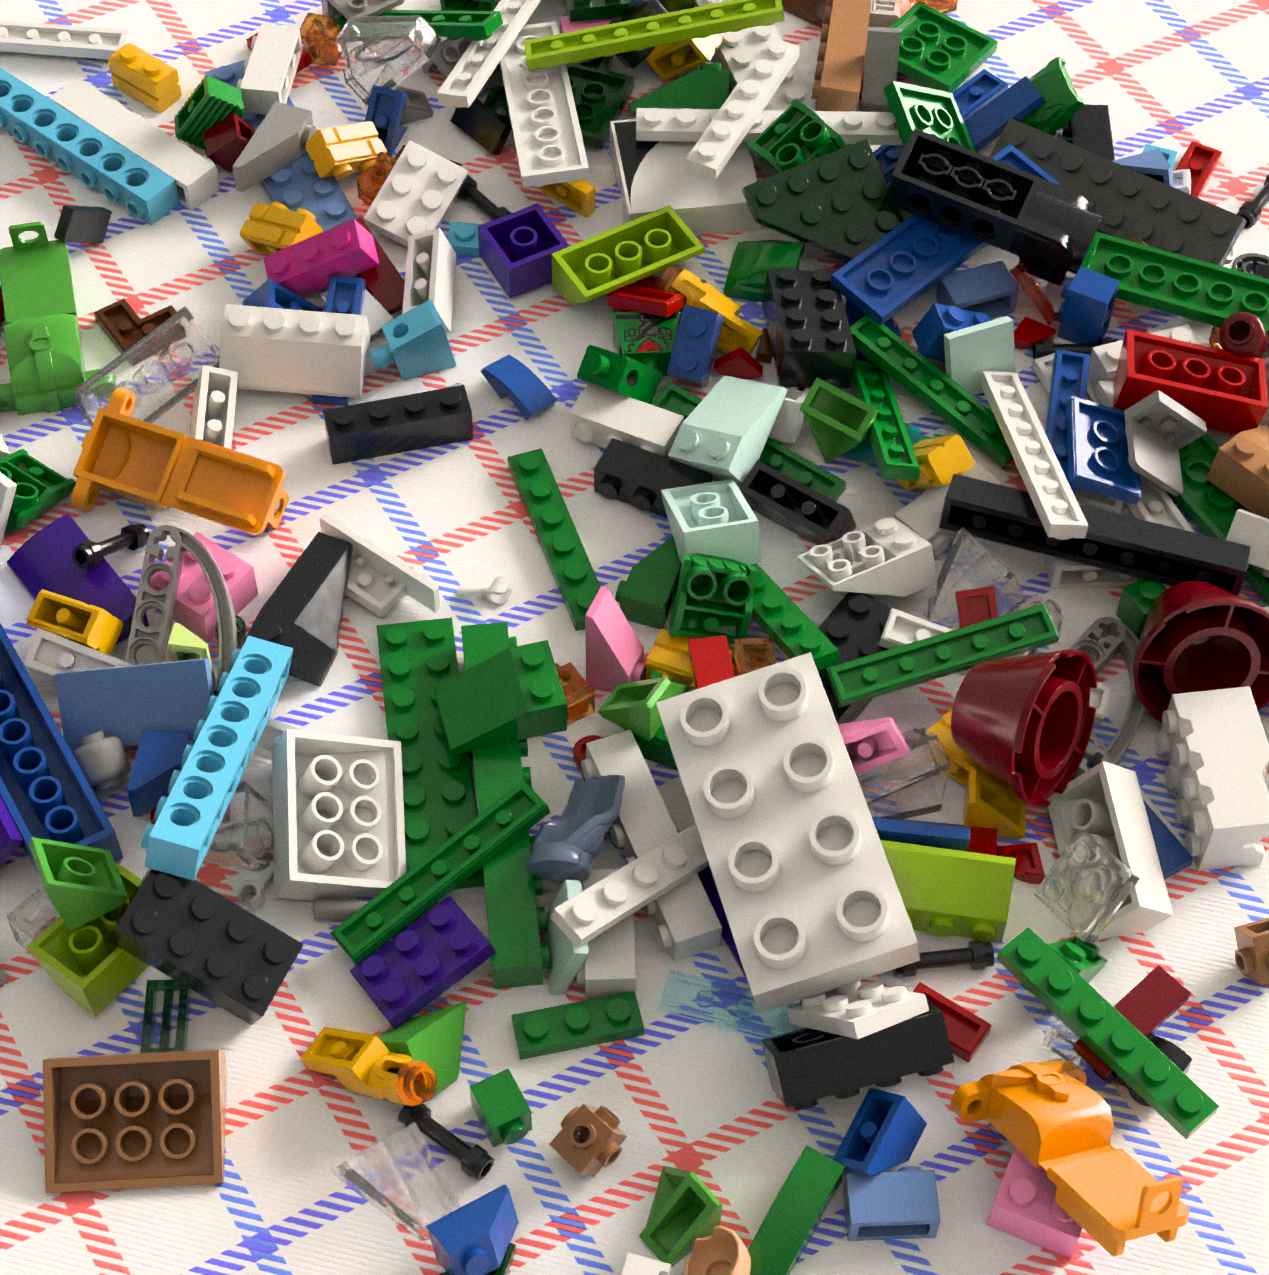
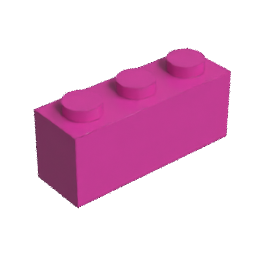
M351 219L263 258L267 278L302 298L328 287L330 276L352 277L379 265L373 235L355 219Z

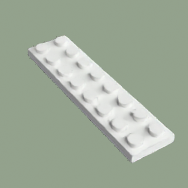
M557 21L524 25L499 62L523 188L543 187L548 184L563 182L574 183L579 180L590 179L589 165L566 64L528 71L524 41L559 34Z

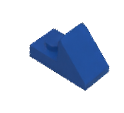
M373 85L365 122H373L379 134L378 139L382 140L387 150L386 157L391 158L407 130L406 126L400 125L407 93Z

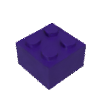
M539 203L478 226L479 256L510 299L552 283L551 254L570 246Z

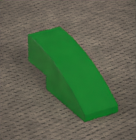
M806 1145L748 1249L751 1257L750 1275H789L820 1225L821 1216L841 1185L845 1166Z

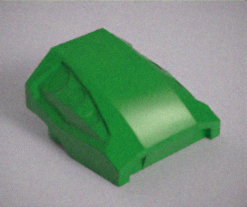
M1056 57L1029 78L1046 102L1019 121L1052 136H1055L1059 129L1065 127L1084 104L1083 98H1079L1066 70L1064 58Z
M794 99L790 103L791 106L754 141L750 140L747 143L749 149L758 158L778 173L842 149L844 146L841 136L829 127L814 111L797 99Z
M747 240L738 242L727 275L724 295L754 302L762 301L767 269L791 268L798 270L799 260L804 254L805 243L802 241Z
M24 449L0 458V472L17 484L5 533L23 529L26 523L44 514L57 502L68 497L73 492L76 481L71 478L67 479L29 456L28 452Z
M700 553L682 554L680 558L679 585L669 621L668 634L670 637L678 638V635L697 638L726 635L728 643L743 648L752 616L754 588L758 571L754 566L730 558Z

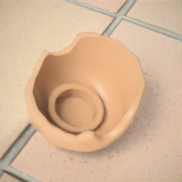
M720 1225L713 1227V1233L710 1236L694 1239L692 1253L685 1262V1275H750L751 1257L741 1238L733 1230Z

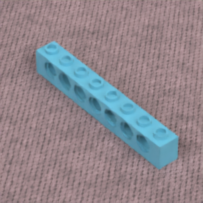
M0 67V129L3 128L20 143H26L43 158H49L58 164L63 171L72 173L81 179L87 187L95 188L104 194L110 202L118 203L127 209L133 217L140 218L151 226L180 204L174 178Z
M248 635L242 649L236 648L234 650L229 665L230 673L224 671L218 685L217 694L219 696H211L205 715L207 720H199L193 738V743L195 744L194 746L190 744L186 746L181 760L182 770H174L168 787L169 796H161L155 812L156 823H148L141 841V847L147 849L144 867L194 881L288 679L293 648Z

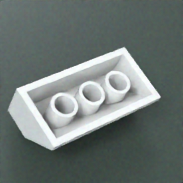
M225 304L220 330L219 368L238 372L237 388L361 399L370 344L367 316Z
M1102 761L1070 781L1062 794L1054 792L1047 799L1050 801L1048 810L1079 936L1094 941L1142 933L1173 916L1136 771Z

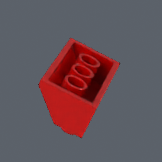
M1131 329L1126 330L1113 383L1114 408L1126 410L1153 392L1160 390L1204 420L1206 428L1227 432L1232 435H1237L1241 431L1258 428L1268 409L1265 359L1252 356L1240 357L1221 349Z

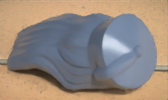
M610 774L600 776L597 780L595 778L575 780L562 815L557 819L544 822L539 828L532 846L533 849L527 864V871L534 876L555 883H564L565 880L586 881L591 874L592 860L601 852L604 835L609 831L619 815L622 793L625 787V777Z

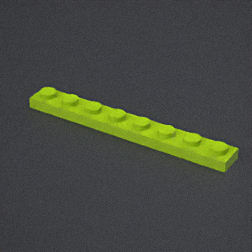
M731 0L524 41L528 71L547 69L555 65L578 63L597 57H610L617 53L633 50L641 51L658 45H672L679 41L707 38L711 35L726 32H738L742 29L756 26H770L774 23L785 21L781 0Z

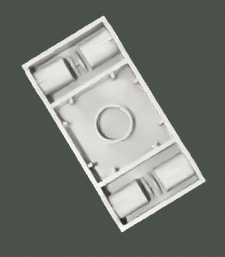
M811 652L656 702L758 1013L920 961L916 935Z

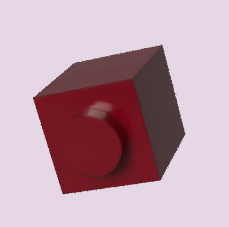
M233 112L203 132L207 158L212 160L215 165L218 164L227 172H231L234 163L254 135L255 128Z

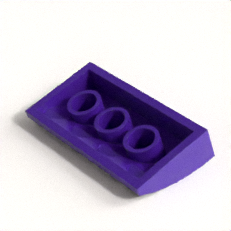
M66 513L26 541L9 558L7 565L34 600L38 593L44 589L88 605L103 608L112 616L123 621V629L116 642L118 644L129 638L136 596L104 557H102L101 564L91 568H79L72 559L73 549L89 539L71 516ZM145 613L143 623L145 627H148L149 623Z

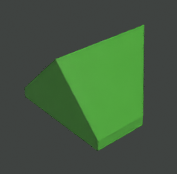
M817 377L800 408L826 464L862 443L879 412V409Z
M667 676L618 684L598 710V713L603 718L626 730L631 729L632 733L650 742L662 726L656 702L684 694L690 686L671 682Z
M467 1001L410 1018L394 1030L391 1027L377 1036L390 1052L408 1055L413 1060L423 1063L430 1071L431 1084L422 1097L425 1101H428L457 1081Z
M663 1166L646 1227L639 1237L661 1262L671 1264V1267H673L692 1252L695 1238L710 1236L713 1233V1227L720 1225L722 1204L694 1172Z

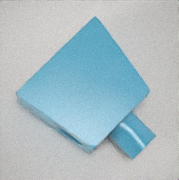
M428 300L385 323L382 330L387 344L368 351L376 371L396 364L400 376L404 380L457 366L443 324L432 300Z

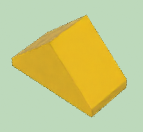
M978 768L970 770L963 800L962 825L997 829L998 838L1018 840L1024 838L1026 805Z

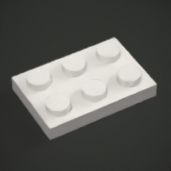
M409 140L363 220L368 228L408 248L409 235L437 229L464 184L469 170Z
M860 980L827 992L803 998L800 1000L801 1002L786 1007L789 1024L853 1039L863 1038L929 1011L925 994L907 991V988L904 986L890 988L883 986L882 982L865 983L860 982Z

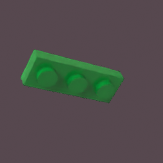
M635 991L511 1015L520 1060L644 1035V1025Z

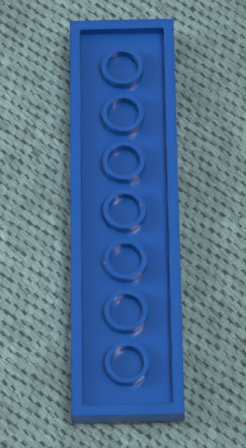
M1011 144L991 158L1060 185L1058 181ZM912 215L833 273L830 285L839 289L844 297L878 325H882L988 244L917 215Z

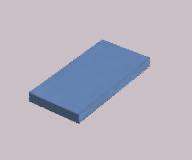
M209 658L66 671L54 674L63 736L71 751L82 746L80 738L103 731L105 738L111 736L118 737L123 746L139 745L142 730L190 732L191 740H193L199 720H207L205 718L207 706L211 696L214 695Z

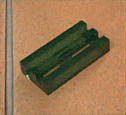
M174 979L147 980L140 1053L186 1050L191 989ZM164 991L159 1048H152L157 992ZM174 991H180L175 1048H169Z

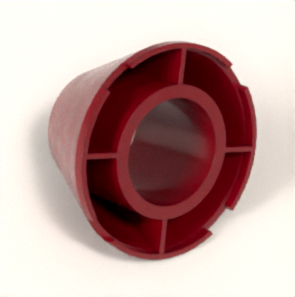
M1188 581L1166 589L1154 600L1148 610L1133 662L1132 680L1139 701L1155 720L1162 723L1163 711L1168 709L1172 694L1250 686L1257 710L1260 711L1269 703V612L1255 603L1206 582ZM1212 636L1202 644L1186 648L1199 639Z
M1068 649L982 662L975 665L967 673L958 689L951 715V733L954 742L1026 806L1036 809L1049 806L1050 801L1047 799L1054 792L1062 794L1066 790L1068 783L1072 781L1081 764L1089 743L1096 708L1089 706L1090 687L1097 688L1096 672L1091 659L1083 652Z

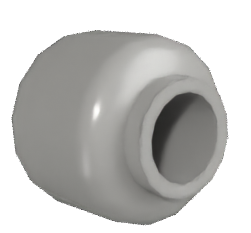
M103 731L80 738L82 746L75 749L72 754L90 787H93L95 792L125 782L123 776L129 772L130 765L122 742L118 737L111 736L105 738Z

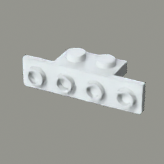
M324 514L319 519L321 533L349 542L353 546L345 595L381 618L391 611L406 595L435 613L440 609L439 587L430 576L419 574L408 567L406 562L400 557L391 556L380 549L372 539H364L353 532L345 522L341 520L336 521L327 514Z

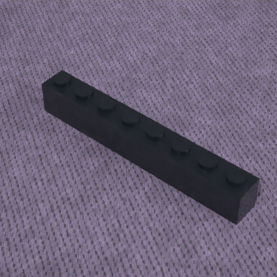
M954 474L945 497L939 528L1170 586L1188 581L1206 582L1239 596L1247 570L1251 546L1080 504L1081 511L1088 523L1086 537L1059 540L1047 536L1027 491Z

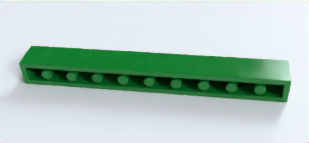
M507 622L461 626L465 670L508 648L517 646L516 636L509 637ZM527 739L472 750L478 815L523 780L532 788L530 767H522L521 757H528ZM529 830L483 866L489 942L496 951L491 956L494 989L543 984V969L551 968L549 944H540L539 932L547 931L545 907L536 906V895H543L542 878L534 876L527 871V864L536 835L529 836Z

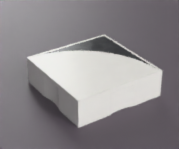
M636 119L610 121V153L616 183L622 193L624 223L670 205L693 234L715 235L760 230L761 224L755 222L742 193V189L745 186L758 182L747 143H740L715 180L685 169V159L697 142L636 141Z

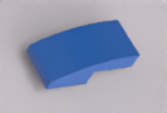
M509 354L482 368L480 371L500 399L508 396L526 421L551 408L557 401L547 386L527 366Z

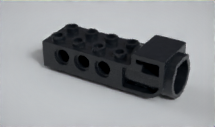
M915 128L892 173L883 201L1015 254L1020 259L1017 265L1018 270L1058 286L1062 285L1067 271L1077 274L1102 218L1101 214L1091 211L1089 202L1075 191Z

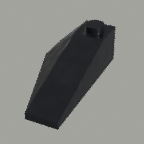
M318 532L261 608L243 643H245L249 635L293 648L288 675L321 687L338 653V634L340 622L343 619L344 610L342 606L345 588H347L353 550L352 544Z

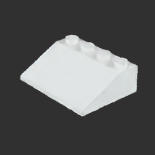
M286 729L272 747L274 898L315 901L316 898L342 899L377 896L406 873L401 741Z

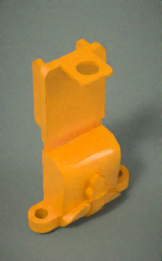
M117 387L114 390L106 409L99 408L89 433H86L81 447L83 449L73 472V475L78 478L71 496L73 507L90 511L96 503L100 490L161 510L166 509L168 506L254 536L262 534L266 524L273 529L279 527L289 501V495L281 487L285 478V472L279 465L132 418L130 416L135 405V393L121 387ZM280 500L278 511L274 516L275 508L277 506L278 501Z
M1054 1059L1041 1063L1030 1061L1013 1065L1005 1071L985 1075L979 1081L966 1083L954 1092L950 1102L951 1109L963 1121L968 1123L986 1119L1036 1167H1042L1047 1172V1177L1057 1186L1055 1194L1056 1203L1111 1256L1122 1255L1126 1241L1155 1233L1164 1242L1173 1241L1176 1239L1178 1227L1187 1224L1189 1208L1179 1200L1183 1184L1182 1180L1178 1177L1158 1181L1123 1149H1115L1110 1145L1114 1125L1110 1106L1099 1094L1086 1086L1087 1077L1085 1072L1072 1061Z

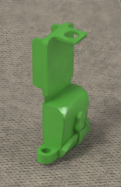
M41 221L9 226V234L13 246L0 249V280L6 320L4 336L10 383L0 384V412L17 410L18 415L44 411L52 413L62 411L63 408L90 404L89 398L111 394L115 386L113 374L110 371L104 369L85 371L69 252L66 242L60 240L48 241L44 223ZM25 231H34L39 234L36 238L30 240L19 237V234Z

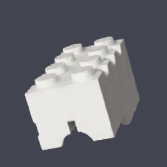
M1250 686L1172 694L1168 709L1163 711V724L1160 732L1156 733L1155 745L1158 755L1164 756V760L1169 762V765L1165 768L1166 784L1169 789H1173L1174 793L1179 795V798L1175 801L1177 820L1183 822L1184 826L1189 828L1190 831L1185 835L1186 850L1190 853V856H1194L1198 871L1242 865H1260L1265 855V850L1263 846L1257 845V842L1269 836V793L1266 787L1267 773L1265 768L1269 763V744Z

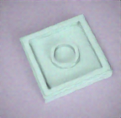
M1009 316L944 334L946 375L972 396L984 393L980 384L982 371L1016 372L1014 322Z
M565 880L546 913L547 931H543L544 943L549 944L551 968H546L549 994L563 995L589 954L588 942L576 948L550 918L554 908L582 892L579 880Z

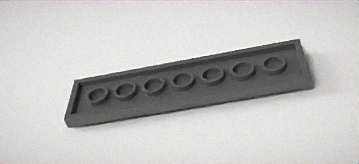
M1012 118L1008 120L989 158H992L1009 144L1014 146L1058 181L1060 186L1082 195L1089 202L1091 211L1102 215L1096 230L1097 232L1219 266L1224 265L1247 222L1242 216Z

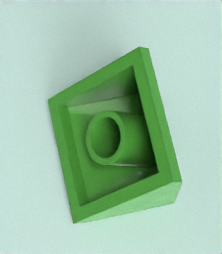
M31 837L29 846L44 890L70 931L125 904L128 895L110 850Z

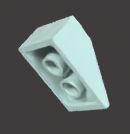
M724 375L682 422L668 456L672 460L711 473L712 480L714 481L733 479L736 485L740 486L760 458L787 390L784 387Z
M733 479L661 490L662 500L679 559L682 554L700 553L730 558L748 565L761 563L759 521Z

